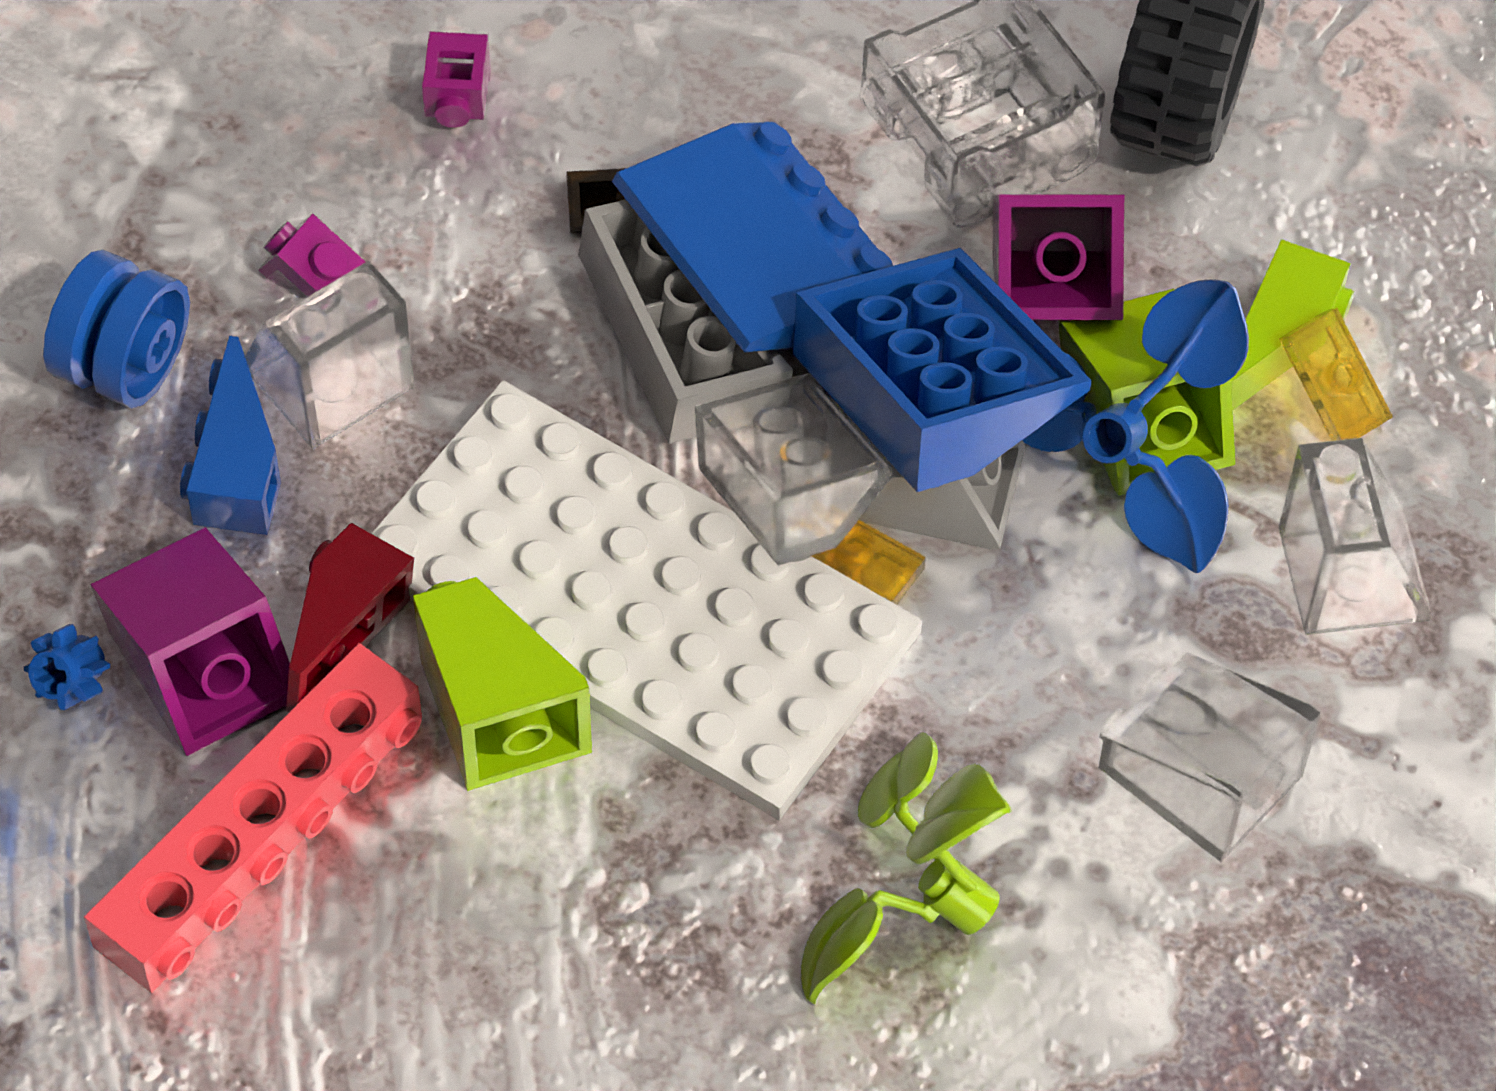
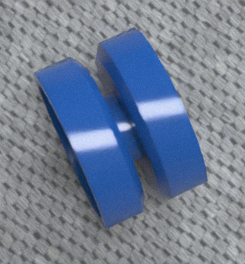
M106 250L89 253L75 266L68 276L52 307L45 331L43 358L47 372L55 378L82 389L95 386L96 392L101 396L133 409L143 406L158 392L170 374L181 350L190 311V298L187 286L180 280L153 269L139 272V267L131 260Z

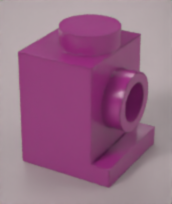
M429 31L422 84L425 117H435L440 124L451 128L465 126L469 123L470 119L484 120L488 81H490L491 76L488 34ZM443 58L473 60V64L444 62Z

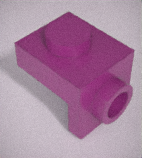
M312 213L296 228L287 221L278 229L263 247L271 256L258 271L266 278H269L277 270L280 271L324 311L333 304L367 262Z

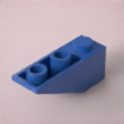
M229 336L223 359L215 358L211 366L209 394L212 396L209 410L201 409L198 413L194 433L195 446L198 447L195 461H187L184 464L180 480L181 499H186L189 502L193 525L268 535L281 486L276 449L239 337Z

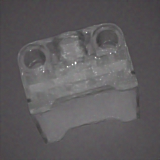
M974 0L907 31L898 32L888 29L864 40L862 80L859 93L860 101L888 138L896 141L904 139L925 167V188L951 223L957 228H965L993 216V197L998 194H1041L1082 174L1096 160L1099 153L1098 143L1106 92L1033 0ZM1016 10L1018 11V13L1021 15V17H1022V18L1025 20V22L1027 23V27H1026V26L1024 25V23L1020 20V18L1016 15V13H1015ZM1079 90L1083 94V98L1079 95ZM1009 93L1020 107V109L952 140L949 139L940 127L990 104L992 99Z

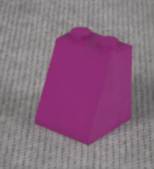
M998 194L994 196L992 252L994 282L1032 320H1123L1125 195Z
M206 527L90 584L111 637L186 756L287 705L290 661L267 598Z

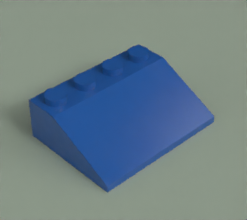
M776 122L732 123L617 172L612 180L617 189L744 352L793 348L796 292L893 266L891 259L883 251L879 250L861 229L857 217L849 209L845 208L827 187L823 175L811 166L793 145L790 134L784 128L777 125Z
M961 247L796 292L793 355L916 492L940 487L950 482L974 476L1090 391L1091 379Z

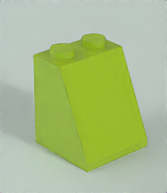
M1174 288L1124 301L1123 320H1058L1060 349L1076 360L1091 379L1090 391L1083 402L1094 404L1097 413L1116 403L1129 404L1168 365L1154 359L1146 352L1142 343V334L1146 317L1152 307L1169 292L1175 290ZM1177 372L1173 379L1141 411L1148 425V434L1145 442L1140 447L1141 452L1160 457L1166 467L1184 455L1199 456L1215 470L1236 465L1231 379L1224 384L1212 388H1198L1188 384ZM1125 458L1115 463H1103L1118 496L1126 494L1130 484L1139 475L1154 471L1151 467L1139 463L1131 466Z
M477 577L460 582H441L432 586L426 592L413 595L421 665L467 791L592 753L590 691L585 676Z

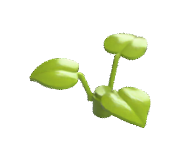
M925 732L917 734L906 745L904 750L894 755L876 772L863 791L858 804L860 822L870 828L882 825L895 813L900 822L912 834L906 848V856L915 864H923L932 859L935 860L923 872L918 883V889L924 893L923 902L882 890L875 891L869 897L865 891L856 888L834 903L813 928L802 956V988L806 999L816 1005L817 997L826 985L847 970L870 946L882 922V907L891 906L918 914L928 923H932L940 914L966 935L974 934L984 927L997 909L1000 899L998 891L960 861L956 860L948 849L1001 816L1010 813L1011 808L998 791L991 774L979 764H969L954 773L935 791L924 809V820L918 823L909 811L908 801L919 795L929 785L938 761L937 745L934 739Z

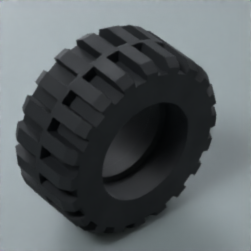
M1139 0L1113 97L1114 105L1110 116V133L1122 146L1195 167L1212 162L1215 153L1221 145L1222 137L1227 130L1232 111L1239 96L1251 51L1256 40L1265 0Z

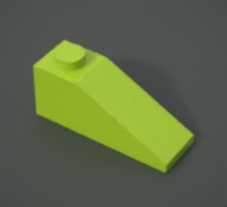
M1282 239L1280 240L1246 317L1249 349L1242 368L1231 378L1233 410L1320 347L1326 338L1332 322L1343 325L1355 290L1345 287L1351 263Z

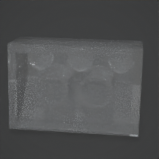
M809 373L694 406L699 470L778 566L788 562L802 561L811 555L837 548L893 477L892 465Z

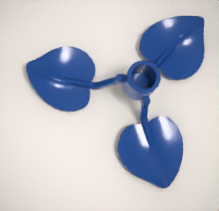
M1215 279L1198 280L1180 286L1169 292L1152 307L1143 326L1142 343L1144 349L1151 357L1168 365L1129 404L1116 403L1097 413L1094 404L1083 402L1087 396L1086 393L1023 439L1025 444L1046 452L1066 451L1075 447L1083 440L1087 452L1097 461L1115 463L1125 458L1131 466L1139 463L1151 467L1154 471L1139 475L1127 490L1124 503L1126 520L1135 536L1144 545L1154 552L1182 564L1193 573H1199L1208 566L1223 541L1229 508L1226 488L1218 472L1199 456L1184 455L1166 467L1160 457L1141 452L1140 447L1145 442L1148 434L1147 421L1141 411L1173 379L1177 372L1188 384L1194 387L1212 388L1226 383L1242 368L1249 349V333L1238 292L1229 282ZM1065 353L1085 373L1081 365L1069 354Z

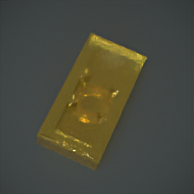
M1338 308L1324 311L1279 338L1335 448L1349 445L1393 418Z
M818 497L785 540L896 605L899 604L925 569V556Z

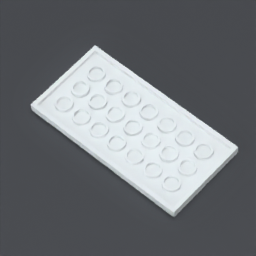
M504 380L372 532L376 537L414 557L412 584L409 586L410 600L412 602L413 595L426 592L438 583L445 581L460 582L477 577L585 676L590 691L591 709L779 821L921 633V618Z

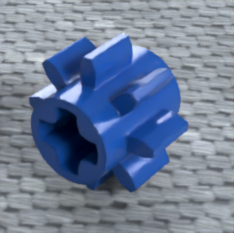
M68 624L54 631L53 634L49 632L32 640L30 644L37 655L33 657L30 664L23 667L24 671L29 675L32 687L36 691L35 696L37 698L57 699L59 709L66 710L80 703L81 700L86 702L100 695L103 689L96 679L102 675L103 671L110 668V663L105 661L103 650L98 644L99 638L97 636L90 638L85 635H77L74 624Z

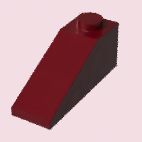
M350 523L333 541L325 540L319 545L309 564L310 576L289 666L286 711L290 712L359 643L366 647L410 601L409 586L412 584L414 557L353 523Z

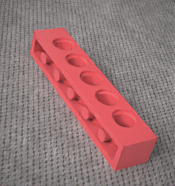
M359 643L84 916L93 948L151 994L166 979L172 980L182 974L191 963L195 955V949L213 931L220 932L227 928L238 915L242 901L259 884L266 885L273 881L284 868L291 851L305 837L311 839L317 836L328 824L333 809L350 792L357 793L370 782L377 770L378 763L394 747L402 748L415 736L422 720L418 685ZM351 724L365 726L363 729L354 733H345L339 731L343 727ZM305 769L320 770L317 775L310 778H298L295 776L298 772ZM260 814L276 816L264 824L249 822L253 817ZM223 859L230 861L226 867L220 870L209 871L203 869L207 863L213 860ZM169 906L184 908L178 915L170 918L156 916L160 910Z

